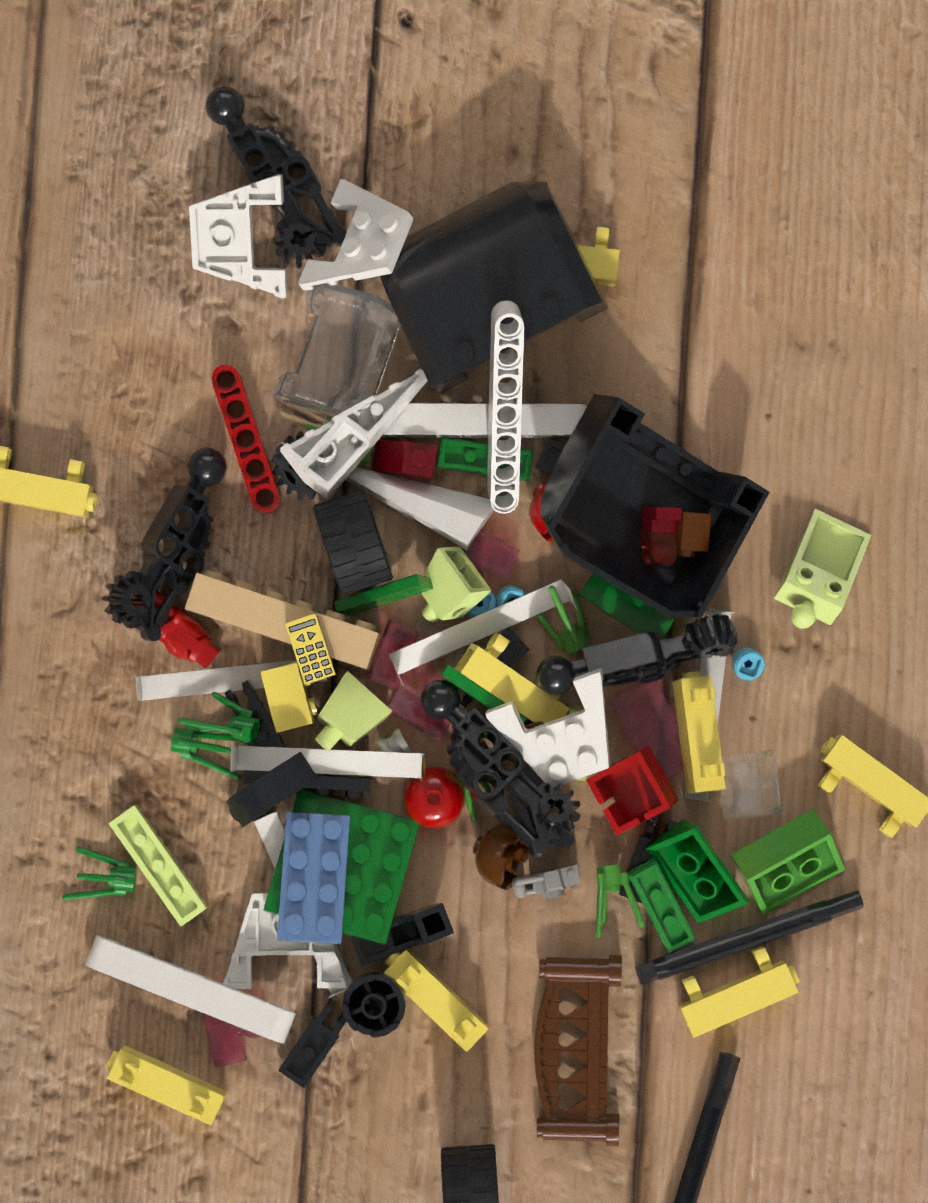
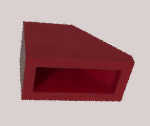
M378 440L375 446L372 471L433 481L438 446L408 441Z

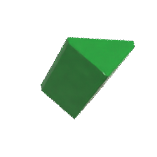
M682 819L647 846L646 850L652 858H655L662 873L698 923L748 904L749 899L696 824Z

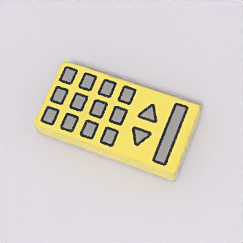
M312 614L285 623L304 684L306 685L336 675L317 615Z

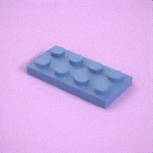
M286 812L278 941L342 944L350 816Z

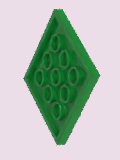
M301 789V793H297L292 812L350 816L343 933L386 945L419 824L412 819L328 796L313 794V792ZM284 841L263 909L264 912L279 915Z

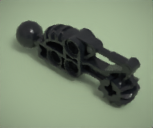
M228 86L217 87L209 93L206 99L205 109L207 115L213 122L226 126L230 133L227 135L228 144L250 184L277 174H283L284 203L282 205H275L283 218L275 226L276 231L281 235L273 238V244L280 246L275 251L276 255L279 257L287 254L284 259V264L287 266L291 264L293 259H296V268L301 269L302 260L306 259V262L308 259L313 260L311 255L323 258L327 247H341L347 232L341 228L334 213L328 208L321 195V185L300 150L296 151L297 145L295 142L289 141L286 138V133L276 131L272 125L265 128H259V125L253 126L252 123L246 125L242 119L245 108L242 95L234 88ZM253 154H258L263 158L262 163L258 166H251L246 160ZM293 167H301L306 172L300 179H294L288 173ZM293 194L315 201L328 230L303 215ZM299 236L301 240L305 239V246L300 247L299 244H294V237Z
M203 447L190 456L187 465L190 476L189 481L186 485L173 486L141 543V549L146 558L140 571H129L125 576H114V584L108 583L105 585L110 593L102 597L103 601L109 602L104 612L113 614L112 621L115 623H123L126 628H137L140 631L141 638L146 641H157L160 639L161 627L170 613L169 610L177 596L186 593L196 573L201 574L204 569V558L206 555L204 550L210 547V542L208 541L209 536L213 535L214 532L211 529V522H214V517H211L207 512L210 501L202 494L206 487L220 483L225 478L227 471L225 457L220 451L211 447ZM176 514H178L179 516V522L177 526L174 522ZM161 540L164 543V548L162 552H160L159 550V543ZM184 557H186L187 559V565L185 569L182 565ZM165 576L169 593L154 614L155 591Z
M715 614L696 619L693 623H688L685 626V635L667 639L659 637L656 632L642 633L582 648L583 659L573 662L562 656H549L539 664L536 671V681L539 687L550 695H562L568 692L574 685L573 680L575 677L600 668L603 672V687L627 685L634 682H655L665 677L666 671L678 668L681 665L680 662L695 658H711L714 655H719L720 657L731 655L734 652V646L738 643L736 628L733 626L729 616Z
M447 680L431 682L422 691L421 704L427 715L434 719H447L455 726L450 736L452 742L446 749L447 754L451 755L449 764L451 767H455L457 771L456 777L459 780L463 779L465 781L463 785L470 791L471 797L476 803L481 804L493 817L502 818L514 830V833L530 848L532 856L542 857L547 850V844L550 839H561L564 835V829L569 832L574 830L575 825L573 822L579 821L581 814L575 811L580 807V801H570L574 792L569 790L566 794L562 793V783L557 785L555 791H553L549 783L536 786L522 771L524 758L520 751L476 708L467 713L460 706V694L454 684ZM482 738L489 739L493 743V747L491 749H483L478 744V740ZM505 760L514 763L516 770L506 771L501 767L500 762ZM489 782L493 786L494 791L491 793L482 792L478 787V783ZM507 791L528 810L534 834L507 810ZM554 807H557L559 809L558 813L555 812L553 814H550L545 819L549 808L553 809Z

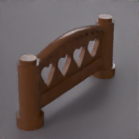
M609 955V959L546 957V960L540 959L539 979H545L546 987L536 1022L534 1061L537 1086L544 1116L543 1118H537V1138L554 1141L606 1142V1146H619V1114H607L609 987H621L622 955ZM563 988H568L585 999L587 1003L573 1012L564 1015L559 1011V1004L562 1002L559 998V992ZM562 1020H568L587 1034L569 1046H562L558 1042V1037L562 1034L558 1024ZM561 1052H568L587 1066L568 1078H562L558 1075V1068L561 1066L558 1061V1055ZM560 1084H568L586 1098L567 1110H562L557 1105V1101L561 1097L557 1092V1088Z

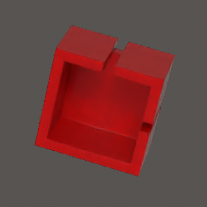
M649 745L611 764L608 769L596 772L586 779L599 805L606 802L612 796L614 797L615 802L605 808L603 812L616 836L642 823L645 819L648 820L671 808L679 801Z

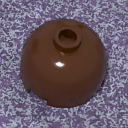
M497 825L490 829L483 837L479 836L473 847V853L476 854L475 864L479 875L488 883L504 890L510 889L512 887V880L515 877H519L514 873L520 861L526 863L530 848L514 833V830L509 825Z

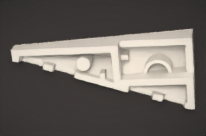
M417 370L413 376L400 383L396 382L390 385L389 389L375 397L372 395L336 415L329 423L316 430L311 429L305 433L304 437L295 442L284 444L280 452L304 483L329 500L428 381L423 370Z
M355 467L345 479L410 520L414 521L416 519L466 551L494 511L488 498L364 468Z

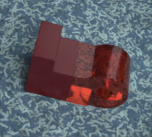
M642 507L641 554L642 560L646 565L670 566L675 562L677 556L676 528L677 521H681L682 508Z

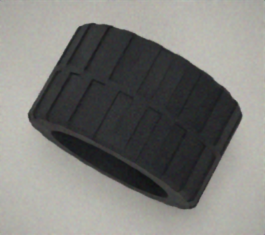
M361 489L314 505L313 509L334 576L343 595L392 580L391 568L365 490Z
M494 1144L443 1147L441 1149L443 1203H499Z

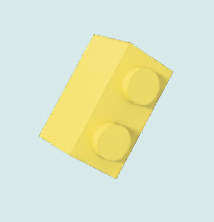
M298 662L260 672L276 733L315 722L314 716L319 715L314 697L309 698L306 686L311 685V683L304 684Z

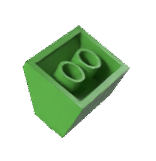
M814 809L797 816L794 820L770 831L767 835L749 845L741 847L738 851L731 854L739 874L763 916L845 871L831 833Z

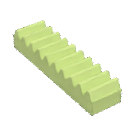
M137 805L132 806L108 823L180 927L208 908L205 900L201 898L198 890L194 888L191 880L187 878L184 870L180 868L177 860L173 858L170 850L164 845L163 840L157 835L156 830L150 825L149 820L142 814V810Z

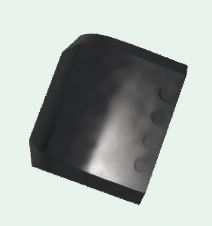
M546 181L511 182L407 236L393 272L380 276L388 299L431 388L441 393L469 380L466 371L490 360L491 313L497 303L512 301L518 306L524 323V342L572 317L583 322L608 309L606 301ZM506 317L500 323L509 324L515 318ZM506 347L500 353H504L512 349V347Z
M594 394L563 449L544 489L540 509L541 517L547 530L565 557L667 617L702 618L770 492L745 476L715 470L640 423L645 413L623 399ZM642 507L682 508V512L711 514L708 552L696 551L695 557L677 556L676 549L665 548L666 533L649 535L645 531H641Z

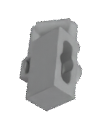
M576 863L533 872L529 876L515 877L512 880L513 892L517 898L543 893L546 895V899L565 895L564 889L566 887L581 884ZM532 883V887L525 888V884Z

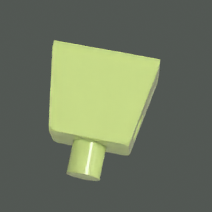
M460 546L444 547L436 550L423 575L431 579L433 589L421 593L427 601L426 606L422 610V615L430 622H437L439 619L461 618L491 592L490 587Z
M347 671L317 717L318 721L325 728L315 739L328 751L338 740H341L350 748L385 721L392 710Z

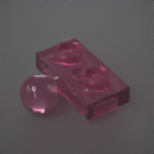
M481 531L478 532L467 551L461 548L483 579V569H487L507 579L520 552L519 549Z
M388 620L367 679L398 690L401 682L388 654L416 643L420 631ZM433 660L411 669L410 672L420 678L428 676L433 670ZM404 673L399 674V677H400L401 681H402V678H403Z
M440 674L430 675L424 682V688L433 681L447 679ZM402 682L388 706L392 710L390 714L441 742L451 722L447 719H434L427 715L421 704L422 693Z
M202 1013L214 1067L247 1060L242 1035L245 1034L249 1038H258L260 1035Z

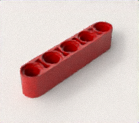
M220 365L212 373V385L251 502L261 513H273L280 507L281 495L275 477L272 474V468L243 380L234 367ZM227 373L233 374L235 376L234 384L229 388L220 387L219 380L221 376ZM234 403H242L245 406L243 415L238 418H233L229 415V408ZM244 432L254 434V443L249 447H241L239 445V437ZM255 461L262 462L265 468L262 475L258 477H252L248 473L250 464ZM263 491H271L274 494V501L270 506L263 507L258 503V497Z

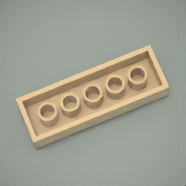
M206 570L205 575L196 573L185 606L186 610L291 644L285 623L316 614L330 658L366 670L370 669L381 636L375 632V625L358 619L356 624L353 625L345 622L346 616L327 610L326 614L323 615L315 612L317 607L313 604L296 600L295 605L286 602L287 597L285 595L266 590L265 595L256 592L258 587L240 580H236L235 585L226 583L228 577L210 570Z

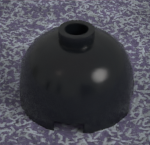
M376 971L364 973L354 979L345 991L342 1003L344 1018L351 1029L365 1035H371L370 1037L373 1038L385 1036L394 1031L403 1019L406 1008L404 990L394 978Z

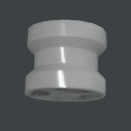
M399 728L393 731L391 737L387 739L381 738L377 741L382 752L413 753Z

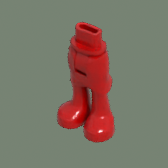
M158 590L155 591V610L165 600ZM172 605L167 617L169 621L161 627L159 641L165 645L170 654L178 659H186L191 663L196 661L206 669L221 649L211 642L212 637L208 636V632L197 620L187 614L179 605L177 607Z

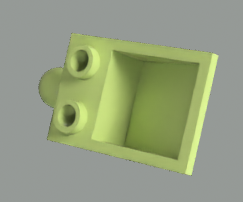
M817 509L813 511L774 597V599L793 607L790 615L791 621L796 627L801 629L812 626L815 619L829 625L833 623L844 608L872 536Z

